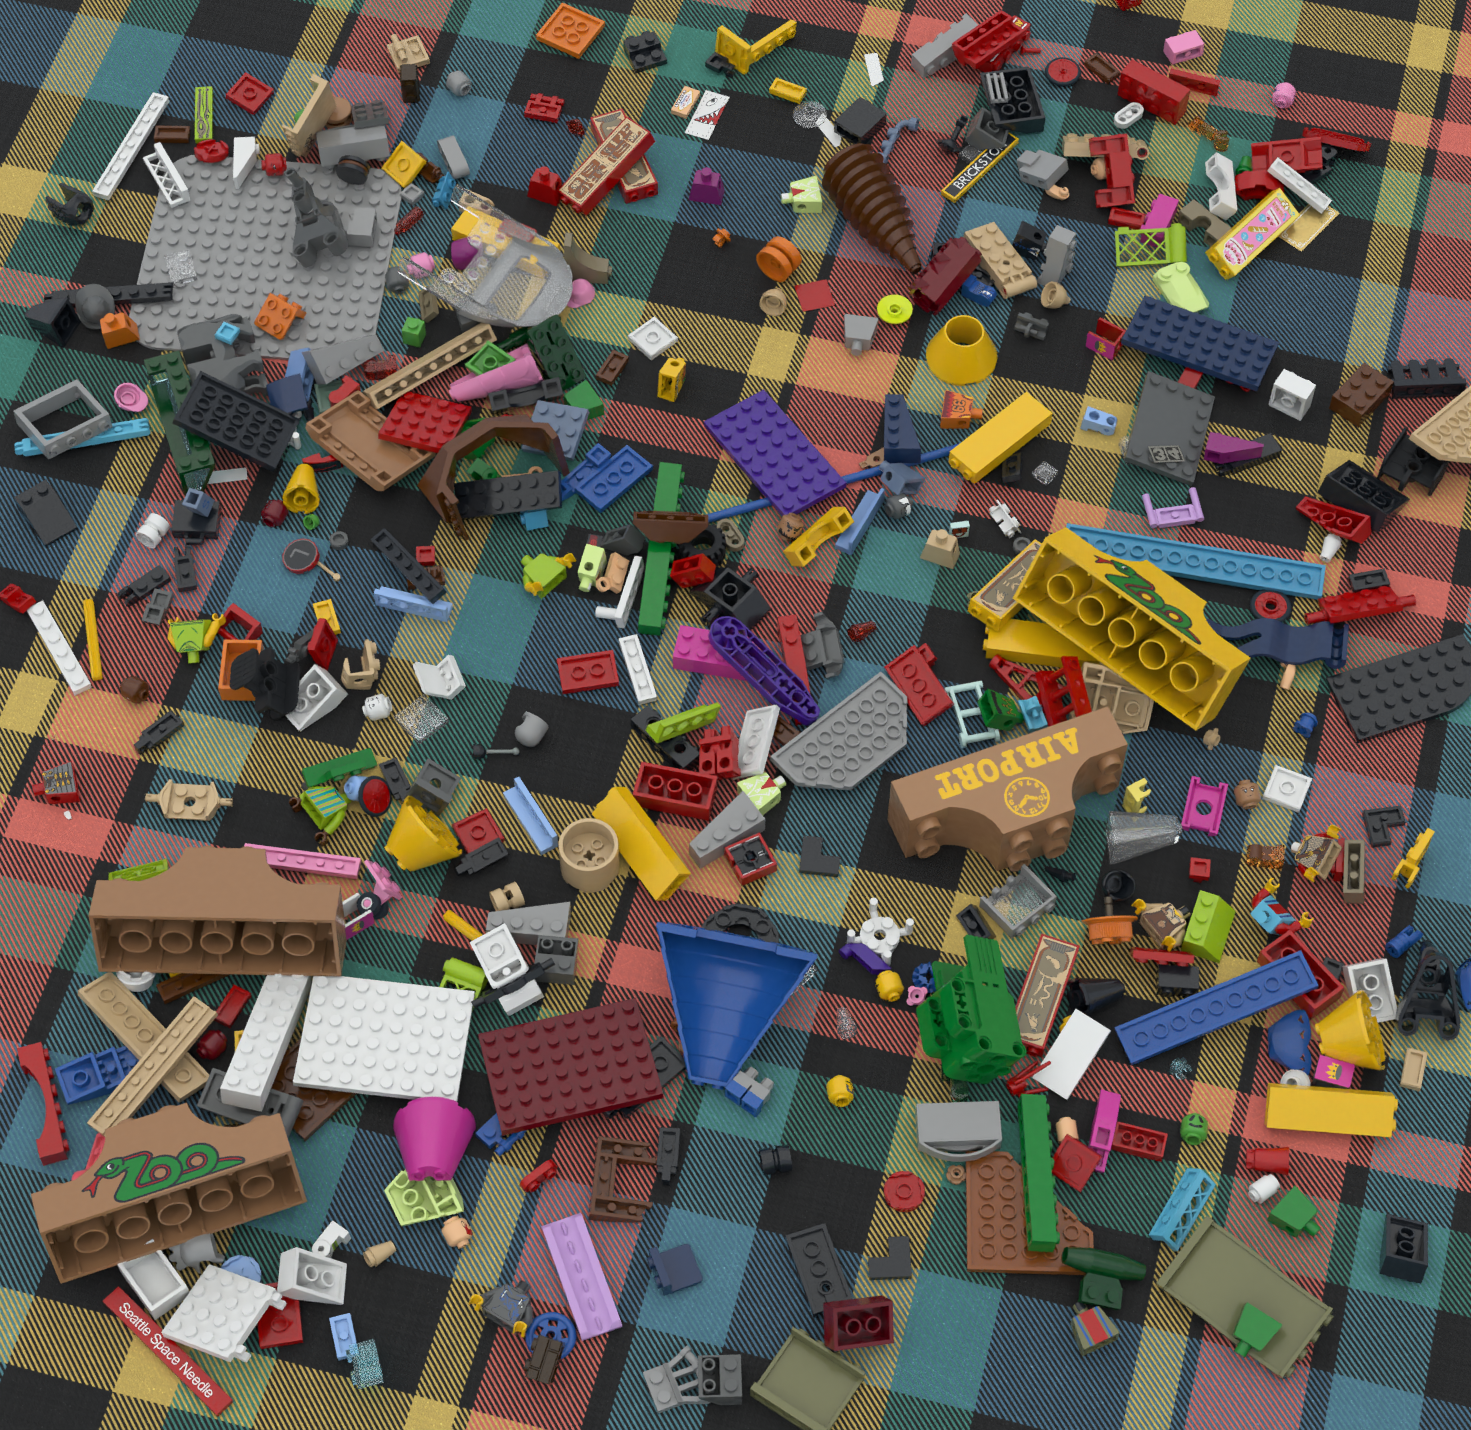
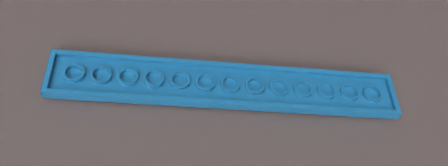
M1067 523L1066 525L1069 530L1099 551L1128 561L1148 560L1170 576L1255 590H1272L1286 595L1316 600L1322 598L1326 565Z

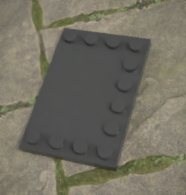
M1148 371L1145 376L1124 461L1192 486L1215 396ZM1179 445L1185 461L1154 462L1148 447Z

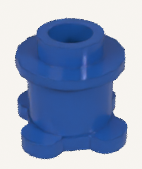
M1309 712L1302 713L1300 720L1295 722L1296 726L1293 727V730L1305 738H1310L1313 727H1316L1318 724L1316 716Z

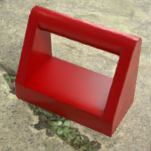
M232 603L224 613L225 624L220 626L217 632L226 640H239L224 629L232 620L249 631L244 640H256L263 633L259 621Z

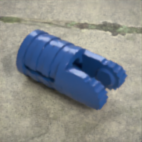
M1409 925L1391 939L1390 942L1386 943V950L1392 957L1398 958L1423 937V933L1419 930L1413 933L1414 928Z

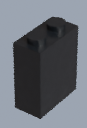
M859 97L834 120V132L852 144H866L886 125L887 113L871 104L868 100Z

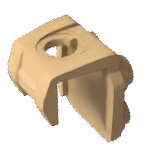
M369 639L364 641L363 656L361 657L363 672L350 673L348 658H345L341 680L347 689L368 690L371 689L372 682L378 679L377 670H380L379 659L374 657V654L377 653L375 642L369 641ZM357 679H364L362 681L355 682V680Z

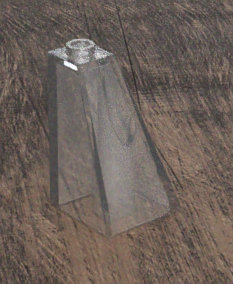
M1109 811L1105 833L1110 864H1116L1177 843L1179 835H1182V824L1178 823L1177 816Z

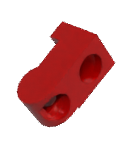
M346 375L342 379V386L329 394L330 407L357 390L361 392L360 384Z

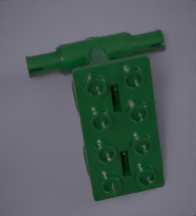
M557 314L536 326L521 327L510 333L507 339L496 344L497 347L506 352L513 347L518 348L528 343L530 349L538 355L543 365L542 375L544 379L548 380L559 377L562 391L586 378V374L563 327L561 317Z

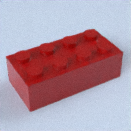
M1131 60L1122 70L1118 95L1132 103H1139L1152 114L1175 125L1186 113L1190 94L1189 88L1134 60Z
M641 761L632 795L642 808L709 821L717 791V776Z
M1288 930L1260 951L1257 963L1262 967L1290 954L1302 951L1319 986L1317 989L1295 997L1292 1000L1301 1010L1306 1011L1311 1020L1340 999L1345 987L1291 930Z

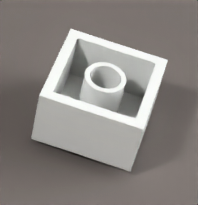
M1283 369L1273 385L1269 406L1301 421L1311 406L1316 384Z

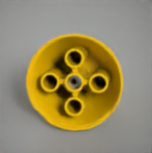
M407 796L404 799L387 845L384 847L385 850L398 859L397 864L403 870L408 869L409 871H416L460 856L462 849L458 851L457 846L459 843L451 831L431 810L429 812L425 811L421 807L423 803L413 796Z
M1364 990L1354 993L1319 1023L1315 1024L1318 1036H1321L1322 1042L1319 1043L1322 1055L1325 1054L1326 1057L1351 1063L1355 1066L1380 1071L1385 1069V1065L1381 1066V1062L1385 1061L1384 1046L1376 1016H1371L1370 1007L1372 1004Z

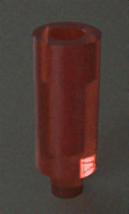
M417 206L410 210L396 223L395 234L399 235L401 232L405 233L424 216L423 211Z

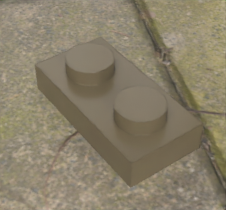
M432 284L427 285L418 293L421 318L426 323L439 314L436 288Z

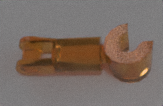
M1196 116L1194 121L1191 120L1188 123L1191 130L1200 133L1211 141L1214 140L1213 146L1217 151L1224 152L1228 149L1230 139L1227 137L1228 131H1218L1199 116Z

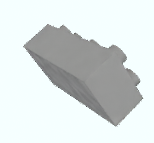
M353 124L316 132L321 167L325 166L327 169L334 168L338 164L339 159L345 155L357 156L365 161L370 159L383 161L390 157L385 125L355 129Z
M999 1101L916 1104L915 1120L918 1152H924L941 1160L963 1162L982 1158L1001 1148L1002 1131ZM971 1150H980V1151L973 1152V1153H969V1154H951V1153L942 1152V1151L966 1152V1151H971Z

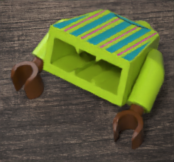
M312 786L300 794L299 798L293 797L289 800L293 812H299L303 807L319 829L325 830L315 835L316 842L319 838L324 837L320 842L321 846H325L328 843L327 836L329 834L332 835L340 826L346 816L347 804L351 803L346 793L339 794L333 786Z

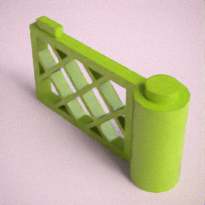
M1181 223L1171 224L1169 228L1129 230V227H1118V231H1115L1116 267L1173 264L1176 262L1187 263L1186 229ZM1164 232L1165 240L1161 244L1152 238L1156 233ZM1138 234H1144L1149 238L1143 245L1135 240ZM1119 235H1127L1131 239L1125 247L1119 242ZM1150 240L1158 246L1152 254L1144 248ZM1132 241L1140 247L1134 255L1127 249ZM1160 248L1165 252L1166 260H1158L1153 255ZM1142 249L1149 255L1146 261H1140L1136 257ZM1124 250L1132 256L1128 262H1120V255Z
M452 957L450 960H446L443 971L445 975L439 987L445 988L447 982L453 983L459 990L475 991V1000L485 988L488 979L483 968Z

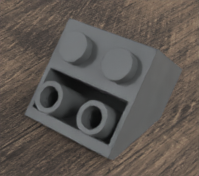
M538 935L534 964L538 962L541 964L552 958L555 965L545 970L543 975L535 978L536 982L575 984L578 938Z
M741 1354L698 1356L699 1399L718 1405H742Z

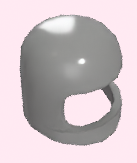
M526 711L522 716L524 722L515 729V737L522 745L535 747L539 744L549 727L541 718Z

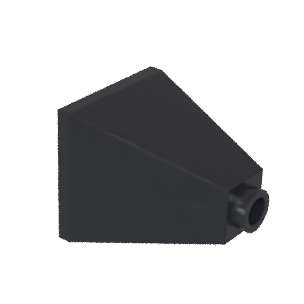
M66 297L33 305L25 313V319L31 327L63 348L81 323L72 304Z

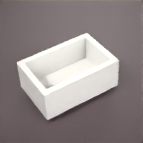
M151 1239L146 1244L154 1242V1240ZM161 1250L117 1264L120 1272L154 1320L181 1303L189 1293L187 1285Z

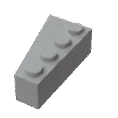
M967 13L962 16L963 20L959 23L954 22L951 24V29L944 34L942 32L939 33L932 43H926L912 54L911 66L922 78L934 74L937 70L957 60L952 49V43L978 26Z
M742 791L689 843V855L701 869L723 856L724 847L763 832L765 830V818L746 793Z
M570 902L488 912L486 933L505 923L517 944L537 945L538 935L568 938L571 904Z

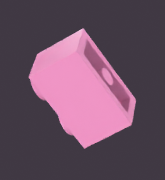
M1194 30L1165 39L1163 51L1173 65L1202 56L1204 42L1197 31Z

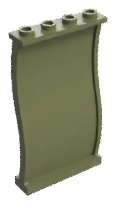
M1208 1216L1204 1218L1156 1282L1158 1288L1193 1311L1236 1346L1239 1340L1233 1337L1232 1334L1245 1303L1248 1302L1281 1323L1282 1327L1260 1352L1252 1348L1248 1352L1249 1356L1277 1375L1281 1380L1285 1376L1289 1378L1296 1369L1293 1366L1298 1359L1300 1361L1304 1359L1309 1351L1306 1349L1309 1343L1312 1342L1314 1344L1321 1335L1319 1332L1323 1325L1327 1327L1334 1317L1332 1315V1307L1327 1306L1300 1287Z

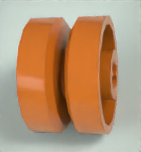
M779 236L773 237L766 247L756 255V261L762 272L777 282H784L802 263V258L797 248L790 241Z

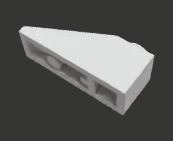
M255 137L234 138L233 180L235 189L240 188L257 162L260 146L256 144Z

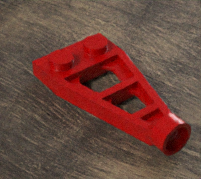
M996 654L991 660L989 667L995 670L998 676L1021 700L1034 697L1027 693L1024 686L1028 681L1037 683L1035 676L1037 672L1007 661ZM1012 671L1024 675L1019 684L1009 677ZM1058 683L1059 689L1064 687ZM1039 691L1036 694V697L1039 701V704H1041L1042 711L1045 716V711Z

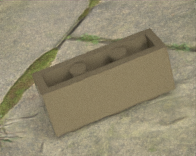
M1345 840L1344 903L1364 904L1365 840Z

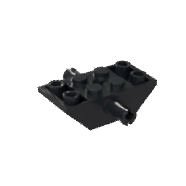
M716 567L713 581L695 585L689 593L710 608L701 617L704 623L707 622V625H711L719 615L722 617L730 616L741 621L751 631L771 610V607L757 587L751 584L759 577L758 572L750 568L741 577L728 567Z

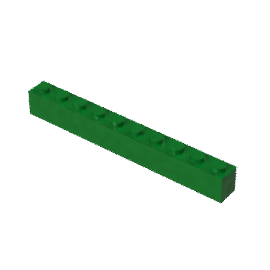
M660 462L653 511L680 512L681 504H678V499H682L683 488H680V483H684L685 472H681L682 464ZM649 539L638 622V633L660 636L661 629H665L666 618H663V612L667 613L668 601H665V596H669L670 585H667L668 579L671 580L672 568H669V565L674 561V552H671L672 547L676 546L674 542L658 543Z

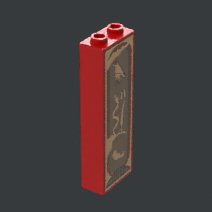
M623 109L590 118L591 131L598 146L626 117ZM645 155L617 183L626 204L658 194V182Z
M1045 934L1040 936L1015 1007L1021 1040L1026 1048V1053L1032 1057L1038 1056L1041 1058L1043 1057L1080 948L1079 945Z

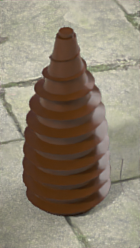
M862 143L853 144L840 150L824 167L823 189L829 193L830 199L835 202L837 209L842 211L844 218L850 221L851 226L859 231V235L862 238L868 239V243L871 246L878 247L882 253H890V257L897 259L909 272L913 274L918 273L922 269L921 262L916 252L917 247L913 243L915 234H910L914 222L907 220L911 210L908 207H904L906 197L900 195L901 187L895 184L896 179L893 174L889 173V165L883 163V155L873 153L872 145Z

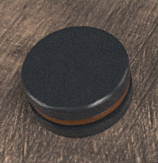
M352 155L342 156L336 168V174L341 180L356 185L364 184L370 172V166L365 160Z

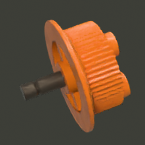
M1104 897L1105 917L1082 920V924H1086L1089 927V940L1092 942V945H1101L1108 942L1109 945L1121 944V942H1131V938H1133L1132 922L1138 920V917L1113 916L1112 897Z

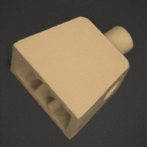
M944 529L932 530L920 559L954 569L960 555L957 538L949 535Z

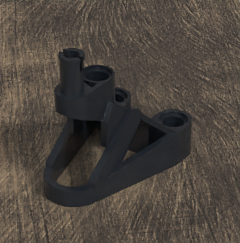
M1423 940L1420 943L1417 968L1397 1007L1395 1022L1402 1035L1411 1036L1417 1032L1420 1018L1436 1020L1439 1035L1445 1040H1453L1459 1034L1461 1023L1453 965L1445 954L1439 953L1437 947L1430 940ZM1440 960L1447 963L1445 973L1443 970H1440ZM1432 971L1429 977H1423L1424 972ZM1449 987L1451 989L1453 1007L1445 996ZM1418 992L1437 994V999L1418 997ZM1405 1020L1412 1021L1408 1026L1402 1025ZM1445 1025H1452L1450 1030H1443Z

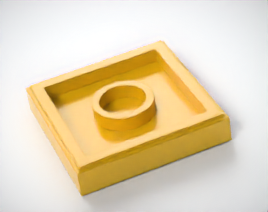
M401 141L381 169L403 188H406L412 183L427 161L405 142Z

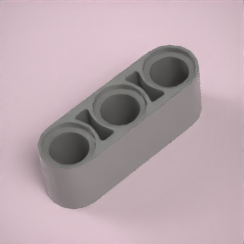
M454 135L437 140L440 154L453 179L470 175L468 164Z

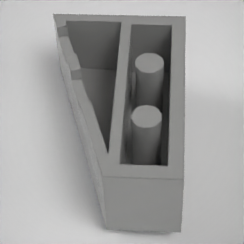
M1059 225L1055 227L1048 239L1044 256H1047L1046 263L1041 265L1040 269L1043 272L1038 277L1037 283L1043 286L1051 281L1060 284L1065 275L1071 272L1074 265L1072 261L1075 256L1073 251L1077 244L1075 232Z

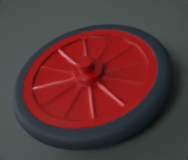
M1060 57L1051 60L1047 64L1045 75L1055 85L1069 86L1078 81L1081 69L1074 60Z
M370 776L361 783L358 791V800L366 814L372 817H379L390 808L392 794L388 783L383 778Z

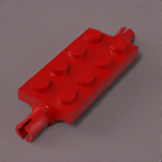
M1381 586L1371 590L1364 589L1353 593L1347 592L1336 596H1326L1325 598L1318 599L1320 611L1305 613L1304 620L1307 625L1324 621L1336 623L1403 611L1404 607L1416 606V597L1414 594L1398 597L1390 586Z

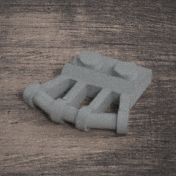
M685 1346L669 1363H663L661 1366L643 1372V1377L658 1414L683 1404L710 1403L699 1399V1396L681 1395V1393L697 1388L698 1378L683 1385H677L676 1380L695 1372L698 1377V1359L691 1352L692 1349L689 1346ZM684 1358L691 1364L689 1367L672 1372V1369Z

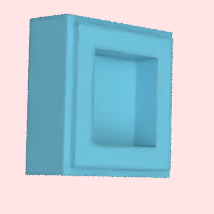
M223 322L215 333V338L232 345L240 333V328Z

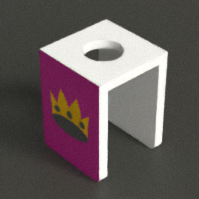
M359 893L343 901L344 917L357 910ZM371 910L345 924L346 940L374 924Z

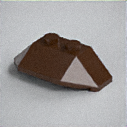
M634 511L633 524L651 541L682 544L684 542L689 543L708 527V515L673 511Z

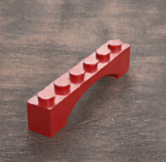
M41 1042L17 1048L20 1066L24 1075L30 1074L37 1081L45 1099V1124L41 1137L36 1139L39 1158L43 1166L67 1160V1151H70L68 1140L63 1138V1133H66L63 1120L60 1121L59 1119L62 1110L60 1103H56L55 1097L58 1096L56 1085H52L51 1081L54 1078L52 1066L48 1067L47 1061L51 1060L48 1048L44 1049Z

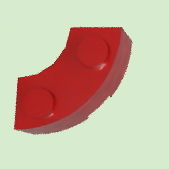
M1244 171L1235 176L1236 194L1245 201L1257 198L1264 199L1270 192L1278 188L1284 193V184L1269 172Z

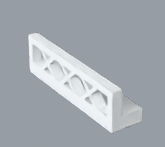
M160 142L154 144L155 153L143 157V160L170 207L173 208L190 201L188 188ZM157 158L159 159L157 165L150 164L149 162ZM159 170L166 172L164 177L157 175ZM166 182L173 184L171 189L164 187ZM173 194L181 197L174 201L171 200Z

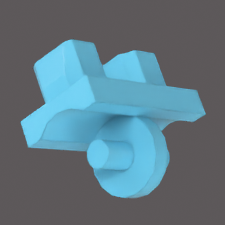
M1036 696L1027 700H1018V706L1030 733L1048 727L1041 704H1039Z

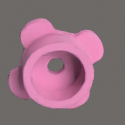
M910 986L908 988L907 1004L910 1006L914 1004L920 1005L925 1000L928 990L925 987Z

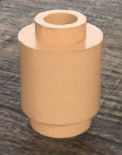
M1070 1117L1060 1118L1059 1122L1055 1124L1058 1143L1061 1144L1066 1134L1079 1141L1076 1121Z

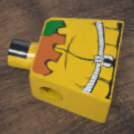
M668 358L659 371L657 397L675 402L685 381L686 361L683 358Z

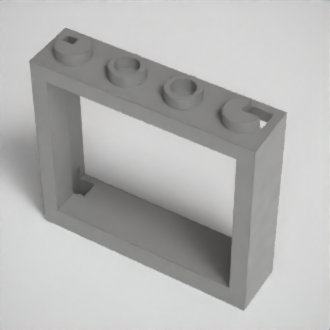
M77 379L13 411L18 426L48 460L112 428L109 413ZM80 398L97 415L48 441L31 423Z

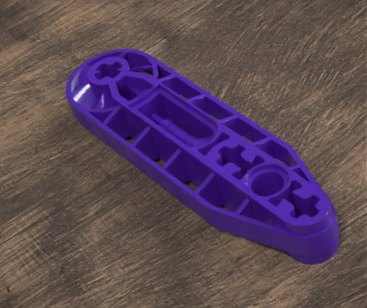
M724 616L713 622L708 634L712 647L772 705L780 707V711L797 719L805 726H810L817 721L820 709L803 681L757 636L734 617Z

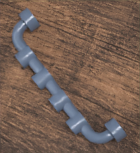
M911 117L910 120L898 122L894 128L889 127L887 132L889 140H883L881 149L884 151L883 153L878 152L883 155V163L887 164L889 154L894 149L896 139L898 140L901 129L908 127L909 131L916 132L919 126V118Z

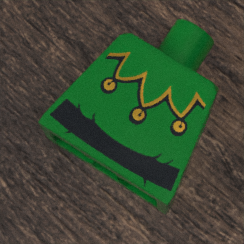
M987 689L978 700L985 726L988 728L1009 731L1016 723L1021 724L1024 721L1022 713L1017 711L1015 702L1011 698Z

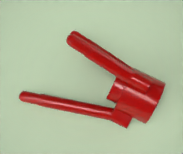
M1035 1061L1016 1076L1006 1081L1010 1094L1012 1096L1017 1095L1020 1098L1021 1094H1035L1048 1091L1047 1087L1024 1091V1089L1027 1088L1025 1080L1049 1066L1051 1061H1047L1030 1071L1038 1064V1061Z

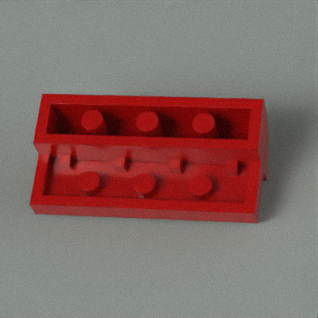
M1000 10L954 41L952 49L955 57L963 66L969 64L977 69L1024 37L1025 30L1013 23L1012 16Z

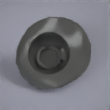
M89 284L82 287L76 294V312L82 324L87 328L101 329L100 319L104 318L108 313L114 315V299L105 287L99 284Z

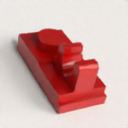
M1342 837L1337 840L1342 849L1330 870V873H1333V881L1340 882L1344 874L1345 838Z

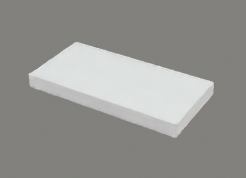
M777 705L748 710L746 712L738 745V766L741 769V776L732 778L733 780L763 774L780 707Z
M1075 1009L1041 1063L1042 1065L1047 1061H1051V1064L1034 1074L1032 1078L1068 1100L1111 1030Z

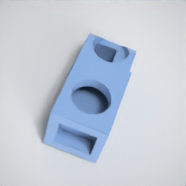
M1088 406L1080 429L1085 431L1091 429L1109 436L1114 434L1118 420L1111 414Z

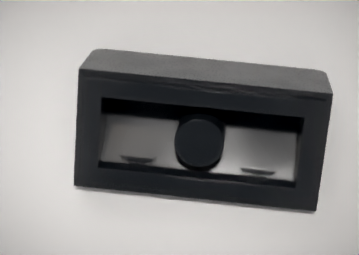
M970 904L956 915L968 935L988 939L996 937L976 905Z

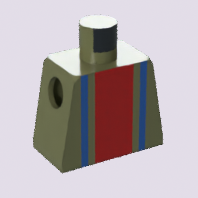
M1078 1302L1073 1305L1077 1316L1072 1318L1071 1328L1082 1357L1118 1340L1119 1330L1099 1306L1089 1310L1085 1303Z

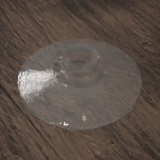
M805 101L794 108L793 118L798 125L813 128L824 123L827 118V111L818 102Z

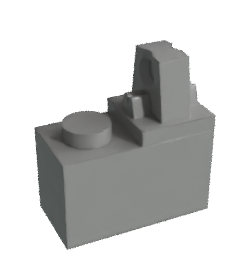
M355 207L354 214H351L348 225L343 226L348 239V245L373 247L377 225L376 208Z

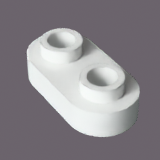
M1136 102L1125 106L1115 114V126L1121 129L1128 128L1143 116V106Z

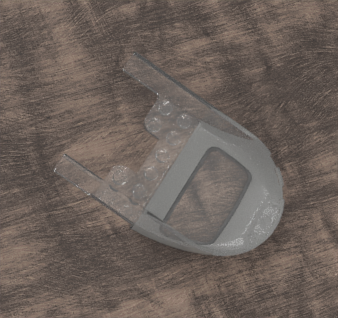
M458 184L454 187L451 201L479 219L467 238L468 243L479 251L464 272L460 274L454 269L446 268L437 277L407 257L403 256L401 258L398 268L399 274L457 309L458 314L477 322L494 326H536L555 314L559 315L567 306L573 290L571 268L564 260V255L555 245Z

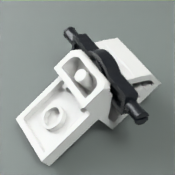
M505 923L470 942L492 988L483 992L482 996L471 1001L475 1009L484 1003L489 1004L499 999L505 1012L510 1016L544 997L535 978L543 975L545 970L555 965L553 959L550 958L541 964L538 962L529 967Z

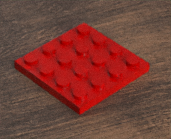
M408 391L397 400L378 433V439L438 453L444 444L460 434L472 413V407Z

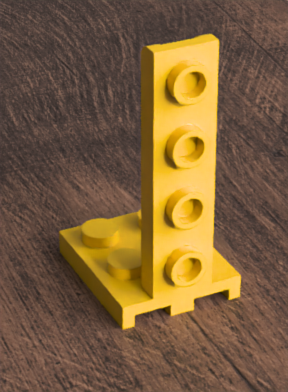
M789 20L752 46L722 25L717 29L715 52L727 57L729 63L735 65V69L744 75L749 71V65L757 62L761 57L769 54L788 39L793 38L796 34L797 22Z

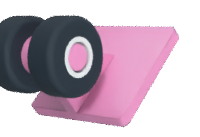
M367 859L364 863L375 878L376 884L373 893L365 892L358 898L357 909L361 914L371 910L374 920H379L388 914V899L392 896L398 900L402 898L399 893L401 889L394 881H391L389 878L391 874L384 866L380 867L377 862L373 863Z

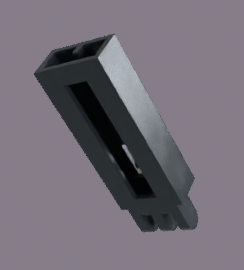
M1269 433L1251 440L1264 444L1261 457L1223 464L1212 462V464L1219 471L1218 473L1221 477L1230 473L1233 475L1280 457L1282 449L1273 435Z

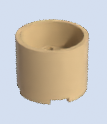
M585 818L571 823L563 830L559 839L561 873L565 882L579 889L580 892L585 893L599 892L609 887V884L618 875L620 868L618 838L612 827L601 820Z

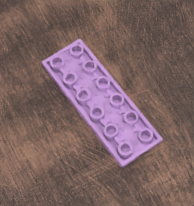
M578 1213L541 1226L581 1340L584 1341L621 1328L620 1317L582 1214Z

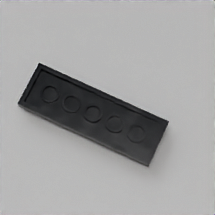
M557 470L454 483V495L459 500V503L456 505L461 519L467 520L562 508L561 472Z

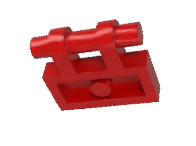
M541 93L531 94L524 117L558 123L565 100L559 99L558 96L548 97Z

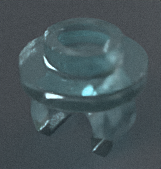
M1176 1058L1170 1064L1169 1072L1172 1075L1175 1074L1179 1080H1184L1186 1076L1183 1075V1069L1186 1072H1191L1192 1068L1186 1064L1187 1060L1185 1058Z

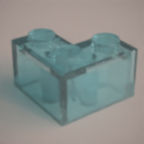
M374 1338L349 1344V1350H346L348 1363L353 1362L354 1371L350 1373L353 1386L357 1385L358 1389L384 1383Z

